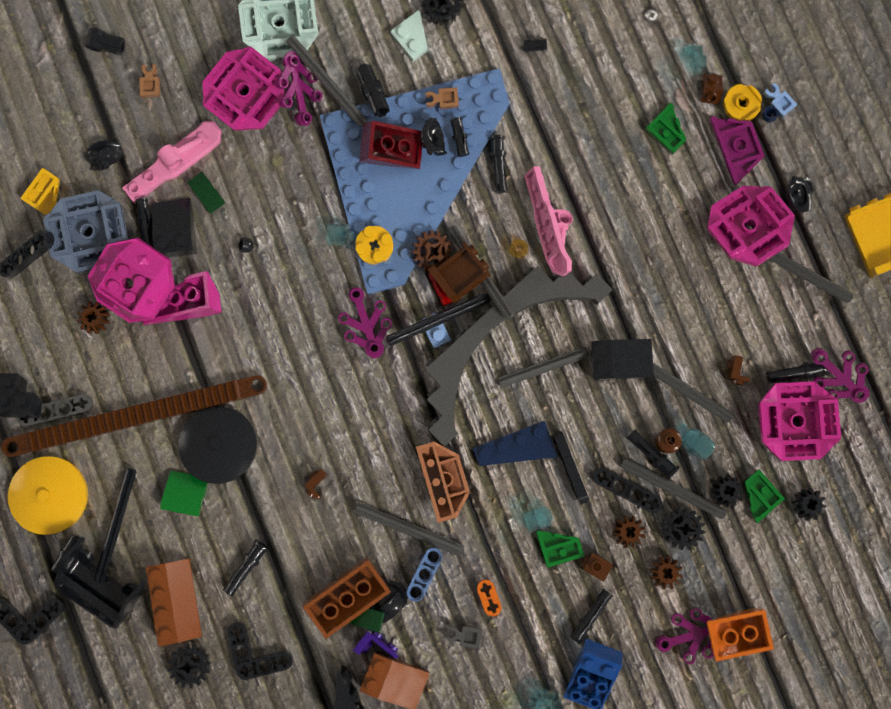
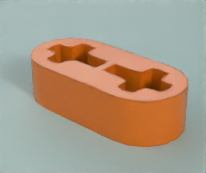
M488 579L479 581L477 592L484 611L489 616L498 615L502 607L493 583ZM483 583H486L487 586L491 585L489 589L490 596L488 597L484 591H480ZM488 599H492L494 604H498L495 612L487 610V607L490 606Z

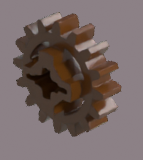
M428 230V234L421 232L422 237L416 236L417 243L411 244L415 247V250L410 251V253L415 254L412 260L418 261L416 266H422L424 271H427L433 265L437 268L446 259L450 258L448 252H451L452 249L447 246L451 242L445 241L447 236H440L441 232L439 231L434 233L433 230ZM434 238L435 241L433 240L430 243L427 241V239ZM432 259L436 261L435 263L431 264L427 263L430 262Z

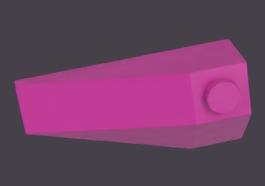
M204 271L189 275L184 278L185 281L175 285L156 318L143 321V325L200 318L221 313L220 294L209 273Z

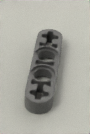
M77 395L42 404L41 411L43 408H48L50 410L48 418L44 419L40 412L39 418H29L28 423L23 421V418H16L20 425L29 427L90 411L93 407V400L87 395ZM82 399L88 402V404H85V408L82 406L74 407V404L81 403ZM63 403L69 405V411L65 414L60 412V405Z

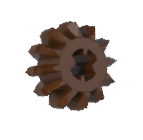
M88 302V308L84 305L81 306L83 313L77 312V315L81 316L77 320V323L82 324L80 329L86 330L88 334H91L93 331L95 334H99L100 329L105 331L106 327L104 324H110V321L106 320V318L111 316L110 313H106L107 308L105 306L101 307L99 302H96L95 305L92 302ZM97 316L96 320H91V317Z
M626 515L623 516L624 522L620 519L616 520L620 526L612 527L614 530H618L617 533L612 535L613 537H619L616 541L617 544L623 542V548H627L628 544L631 548H635L634 541L639 545L642 544L638 538H645L646 535L640 534V531H644L646 528L644 526L638 527L642 523L641 520L635 522V516H631L628 519ZM631 527H632V530H631L632 536H630V535H627V536H626L625 534L627 533V531H626L625 529H626V528H630V529H631Z
M666 556L665 561L663 557H658L659 564L656 561L652 562L655 569L649 568V571L654 573V575L650 576V579H656L654 585L658 587L661 584V589L663 590L666 589L667 585L669 589H673V582L677 585L680 584L677 577H683V574L678 573V571L682 570V566H676L678 561L676 559L671 561L669 556ZM664 569L668 570V577L664 576V572H662Z

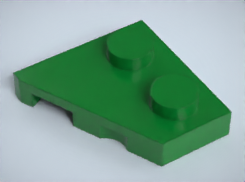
M670 103L645 130L673 155L687 139L681 130L680 121L673 110L674 106Z
M759 469L743 481L755 523H759L785 500Z
M540 530L536 531L547 568L585 557L578 537Z

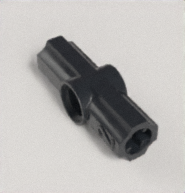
M361 64L356 69V73L361 83L365 100L369 102L375 117H384L390 112V109L384 97L382 84L379 79L377 80L371 65Z

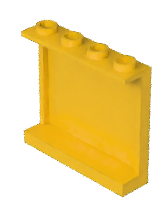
M891 193L883 196V200L878 201L876 198L866 202L867 206H854L849 209L850 212L844 215L870 278L891 270Z

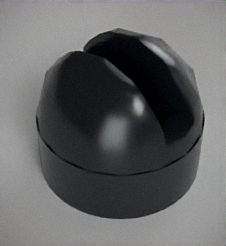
M241 237L238 246L239 252H251L254 248L252 246L254 244L253 241L249 238Z

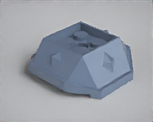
M99 190L61 198L51 212L43 219L45 231L51 232L55 239L54 245L49 249L50 256L76 273L91 271L107 244L128 240L122 205ZM89 229H93L92 235L86 237V232Z

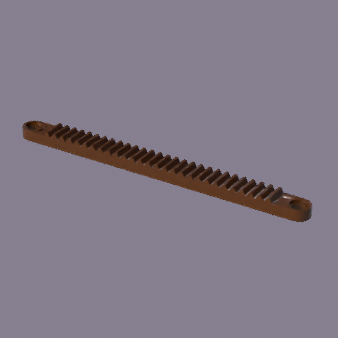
M259 375L233 380L9 437L3 441L1 450L6 456L17 457L258 396L267 390L268 384ZM255 380H261L263 383L259 391L254 390L252 387ZM11 442L17 444V450L13 453L8 450V445Z

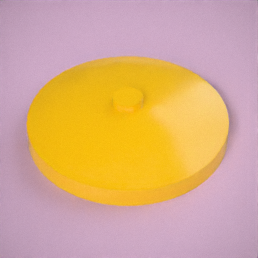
M45 456L27 462L15 473L8 489V505L14 519L24 529L42 535L60 533L73 526L82 516L88 500V487L81 471L68 460L59 457Z

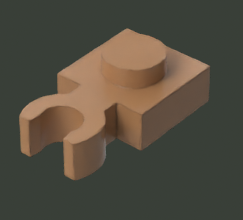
M143 64L142 72L145 74V77H139L141 98L160 97V78L155 77L158 72L156 65L152 64V70L147 71L146 65Z
M457 87L438 89V94L433 92L425 93L426 98L433 99L432 102L426 103L427 108H433L437 104H440V109L459 108Z

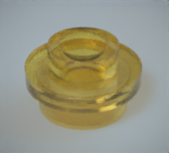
M517 239L511 243L509 250L513 257L523 258L527 255L529 248L524 240ZM517 246L522 247V251L517 252L515 248Z

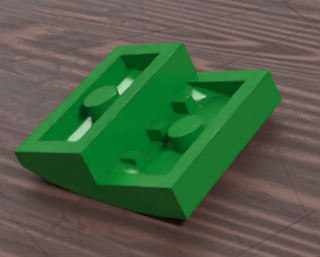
M170 471L160 509L199 517L208 483L195 478L191 474Z

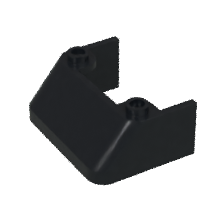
M81 537L61 558L54 585L61 593L113 629H117L141 597L146 581L143 580L139 585L126 583L124 586H121L112 578L106 576L104 583L95 582L94 576L97 568L93 566V555L90 551L82 549L85 538Z

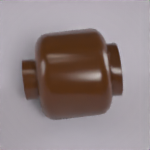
M673 428L663 429L657 433L655 445L663 453H674L682 445L681 434Z

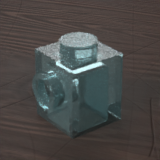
M546 506L522 513L528 532L552 526L550 521L553 520L551 510H547Z

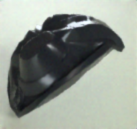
M430 118L422 128L421 144H423V148H426L430 156L432 153L437 156L445 155L447 151H445L444 135L439 121L436 118Z
M104 140L93 143L84 156L85 160L93 166L90 170L102 171L109 169L110 165L119 161L123 150L120 144L115 141Z
M808 175L805 178L793 176L786 187V199L795 211L801 213L808 212L812 208V182Z

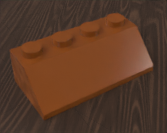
M367 556L304 601L303 609L324 638L327 639L391 591Z
M190 558L146 567L158 647L202 637Z

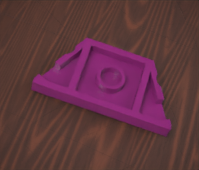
M710 117L709 121L735 186L765 155L752 121Z

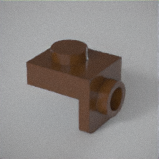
M703 73L702 103L719 104L723 93L722 75Z
M735 355L728 359L726 364V370H728L727 380H732V384L740 386L750 382V378L740 376L742 356Z
M323 469L313 471L309 475L310 480L304 485L307 488L305 492L312 499L315 497L320 499L322 497L315 487L328 476Z

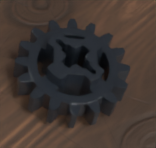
M450 0L422 1V7H424L423 14H427V20L432 18V24L438 21L440 26H442L443 22L449 25V20L455 22L456 16H460L462 3H460L461 0H452L453 3Z
M677 508V513L670 511L671 517L664 518L667 524H662V527L666 528V531L662 532V534L668 535L666 542L672 541L671 546L675 548L678 545L679 550H683L684 546L687 550H691V545L697 547L696 541H703L700 534L706 533V531L701 530V527L705 526V523L699 522L702 517H695V510L689 513V508H684L683 512L681 508ZM680 517L677 523L672 524L676 518ZM691 519L694 521L696 527H693V525L690 523ZM684 526L687 529H691V531L683 532L680 529H676V527ZM672 531H674L677 534L678 540L675 539V537L672 534ZM692 534H695L694 537L688 541V537Z
M186 644L184 649L180 646L177 648L178 653L173 652L171 654L174 659L168 660V663L172 666L167 671H172L173 674L169 678H176L175 685L181 682L182 688L189 684L190 689H192L195 683L199 686L202 684L201 679L205 681L208 678L205 673L211 672V669L207 668V666L212 661L206 660L209 653L204 655V648L197 650V644L193 645L192 648H190L189 644ZM184 654L183 661L177 664L180 656ZM194 654L197 655L200 658V660L195 658ZM187 663H189V665H193V666H195V667H193V668L190 670L189 667H183V666H185ZM202 668L200 675L195 678L196 671Z

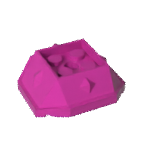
M252 47L226 52L202 81L203 106L234 131L262 130L281 107L280 99L284 96L285 90L278 89L275 81L280 77L282 71ZM243 89H249L248 94L241 95Z
M742 186L711 206L707 230L731 260L757 267L789 246L795 215L772 187ZM746 225H750V226H752L754 229H751V230H750V229H747L745 226H746Z
M140 238L107 244L88 275L97 302L129 323L155 319L175 288L171 259ZM127 278L133 281V287L128 285Z
M815 381L775 383L758 403L761 443L779 461L822 459L841 439L838 399L829 394ZM794 417L799 419L797 427L793 424Z

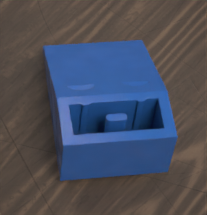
M585 638L563 698L592 709H602L621 670L623 652Z

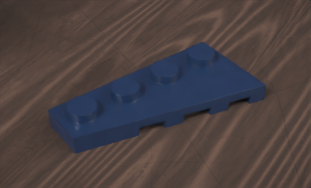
M545 421L473 448L479 466L558 457Z

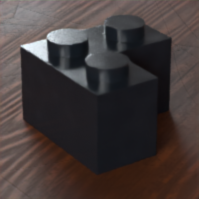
M0 373V416L7 418H39L43 400L33 392H26L28 381L18 373Z

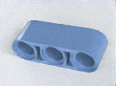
M431 547L425 552L408 586L407 596L411 601H420L424 597L442 561V552L436 547ZM431 551H436L439 554V559L435 562L428 559V554ZM428 569L430 577L427 579L420 578V570ZM419 587L421 589L420 596H412L410 593L411 588Z

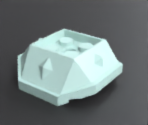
M243 0L238 5L244 45L254 48L270 62L282 60L287 52L293 51L286 42L291 36H295L308 51L319 34L314 0ZM278 22H284L282 26H276Z

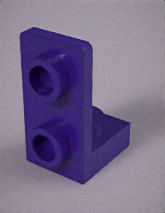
M371 630L364 634L353 649L358 655L362 651L366 653L373 644L370 642L372 639L394 658L397 659L399 656V652H397L398 647L391 642L387 644L382 640L383 636L379 632Z

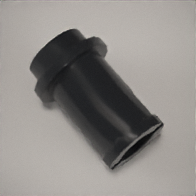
M541 37V39L524 40L525 52L540 50L544 52V50H547V39Z

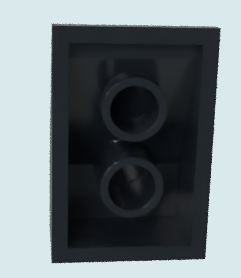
M191 198L153 203V247L168 258L197 254Z
M652 339L591 341L595 381L654 377Z

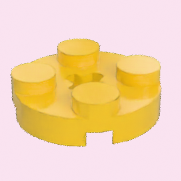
M738 84L726 93L722 105L725 113L731 119L750 121L760 112L762 97L755 87ZM738 100H745L747 102L745 104L746 107L740 106Z
M379 226L365 227L358 234L355 241L358 256L362 261L370 265H377L387 261L393 253L392 236L387 230ZM378 241L377 244L380 247L371 250L370 242Z

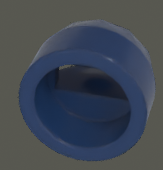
M773 106L766 107L762 113L763 120L767 123L774 122L779 115L778 109Z

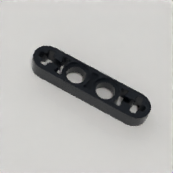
M39 231L1 261L0 276L6 278L17 276L52 248L55 241L54 235L47 231ZM32 245L34 246V252H33V254H31V246H32ZM20 255H21V257H22V262H21V264H19V256H20Z
M559 431L552 434L578 503L581 505L589 502L587 492L563 432Z
M604 468L596 469L593 472L592 478L594 483L650 513H657L662 509V500L645 489ZM602 472H604V476L608 479H611V476L614 477L611 480L609 487L606 486L609 482L605 480H602L601 482L598 481V473L601 474ZM617 480L622 481L624 484V488L620 492L616 491L613 486ZM635 489L641 493V498L637 501L631 498V492ZM645 494L648 495V497H646L647 500H656L655 503L658 505L657 508L653 507L651 510V505L646 502H644V504L641 505V503L645 499Z

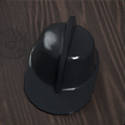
M386 582L391 592L371 606V608L385 613L383 623L391 620L407 603V590L399 582Z

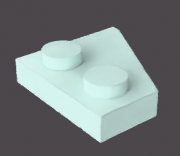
M419 10L390 31V34L413 62L428 51Z

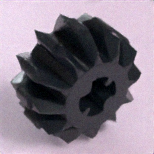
M726 474L725 479L723 476H718L719 482H712L716 488H710V491L716 493L712 496V499H718L717 505L724 504V507L728 508L730 504L736 506V500L742 501L739 494H744V490H739V488L743 484L737 483V477L731 479V476ZM725 487L730 488L731 491L728 492L730 494H724Z
M808 488L807 491L800 489V494L795 493L794 496L798 500L792 501V504L797 505L793 511L799 512V518L804 517L806 521H810L811 518L818 520V515L824 514L821 508L827 507L825 504H822V501L826 498L819 497L820 491L814 492L813 488ZM809 501H811L812 504L809 505L810 508H807V504H809Z

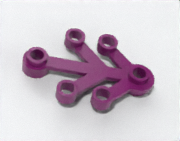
M290 51L282 59L284 69L280 77L276 79L275 84L278 89L287 88L284 96L280 99L282 108H289L293 105L292 97L295 93L299 110L295 114V122L298 126H307L312 121V116L306 110L303 92L310 97L312 102L321 101L323 95L321 91H314L300 79L299 73L306 77L308 83H316L318 81L317 77L301 64L298 55ZM290 73H291L292 81H291V83L289 84L287 78L289 77V75H290Z
M358 287L352 288L349 292V298L356 304L361 322L350 318L347 313H341L338 316V320L343 325L347 324L365 333L367 340L357 337L351 330L344 334V338L349 343L353 342L365 348V352L369 357L378 358L384 352L382 341L387 331L392 328V321L385 318L381 321L379 333L376 338L374 337L373 329L382 312L386 310V304L382 300L375 303V310L369 320L363 304V290ZM356 291L360 293L358 298L353 297V293ZM379 303L384 305L382 310L377 309ZM344 315L348 317L346 322L341 321V317ZM385 321L390 322V326L388 328H385L383 326V323ZM349 333L354 335L352 340L347 339ZM373 345L378 346L376 352L371 351Z
M815 348L811 352L813 362L818 365L822 364L836 377L822 378L817 376L812 382L822 381L820 384L822 388L825 386H846L849 390L836 391L833 388L827 390L829 394L835 393L834 397L837 399L851 398L856 403H862L868 399L870 392L864 383L865 375L869 369L865 363H858L855 366V371L857 372L856 384L851 381L852 362L855 361V355L852 351L846 350L842 354V359L844 360L843 372L828 359L825 349ZM820 355L824 356L821 360H817ZM847 355H852L850 359H845ZM861 367H865L863 371H859ZM859 392H863L862 395L857 396Z
M698 608L690 610V617L694 620H701L704 623L712 620V618L703 614ZM698 610L699 616L695 618L693 612ZM675 613L671 616V622L691 632L671 638L660 635L656 638L655 645L661 652H668L674 645L693 640L689 649L682 657L685 663L693 664L696 660L695 654L704 636L709 635L708 627L700 628L685 620L681 614ZM676 616H680L681 618L679 623H675L674 618ZM710 639L707 646H704L701 650L702 656L706 659H711L714 656ZM663 641L668 642V645L665 648L661 646V643ZM706 649L711 650V654L709 656L705 655ZM692 655V660L686 661V656Z

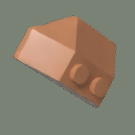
M437 442L416 447L437 522L440 523L457 518L470 493L459 455Z

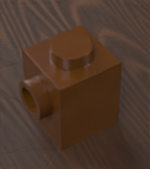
M592 552L589 555L585 554L580 563L583 565L582 570L603 582L613 564Z

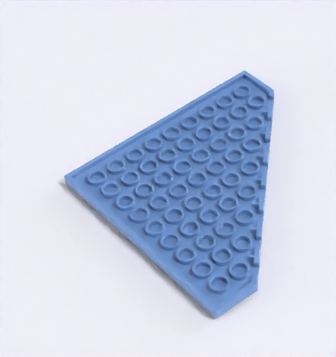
M500 68L385 98L390 112L381 118L374 116L369 103L355 106L367 119V122L373 120L422 131L426 121L430 118H436L443 131L447 154L437 156L432 153L430 156L422 145L420 169L359 162L363 126L359 127L344 109L320 115L354 246L358 234L367 226L382 227L392 236L394 248L391 257L387 261L377 265H370L362 261L357 254L368 295L406 284L418 262L412 260L415 254L410 253L411 250H415V247L411 245L412 243H417L415 237H422L421 232L428 234V230H433L435 233L473 169L474 164L487 145L488 137L494 133L502 116L508 109L510 102ZM457 87L459 108L440 109V104L433 108L426 107V103L432 102L433 99L426 98L425 93L433 92L438 94V89ZM455 117H462L465 133H467L468 138H466L470 154L465 157H458L456 144L452 139L453 130L450 120ZM378 241L370 242L371 250L380 247L377 244Z

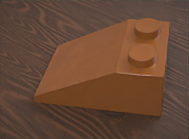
M375 650L359 692L405 708L416 709L430 672Z

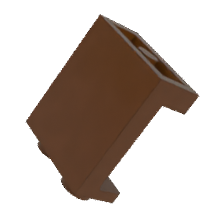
M466 242L462 243L464 246L439 267L436 268L433 265L428 269L453 303H456L490 276V273L487 271L490 268L483 258L479 260L476 256L478 251L472 244L468 246Z

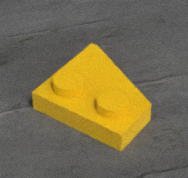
M42 168L20 199L44 215H47L57 204L60 179Z

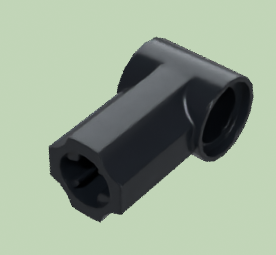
M91 27L84 46L95 52L106 51L121 56L125 50V39L106 34L98 28Z

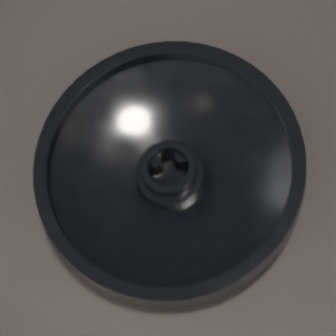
M227 407L206 408L193 415L184 425L178 443L180 459L186 470L203 482L210 484L232 482L244 475L255 459L257 453L256 433L247 418L238 411Z

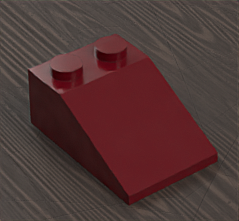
M373 120L363 124L359 162L420 169L423 145L420 141L422 131Z

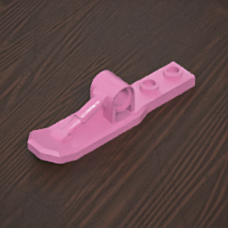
M203 121L194 131L174 146L168 144L162 147L157 153L159 157L155 163L122 187L123 190L136 204L135 200L144 198L165 181L177 178L221 143V129L214 121Z
M533 166L524 177L534 208V220L545 259L553 273L566 276L572 271V260L567 254L564 245L566 230L572 223L573 217L567 210L553 209L539 166Z

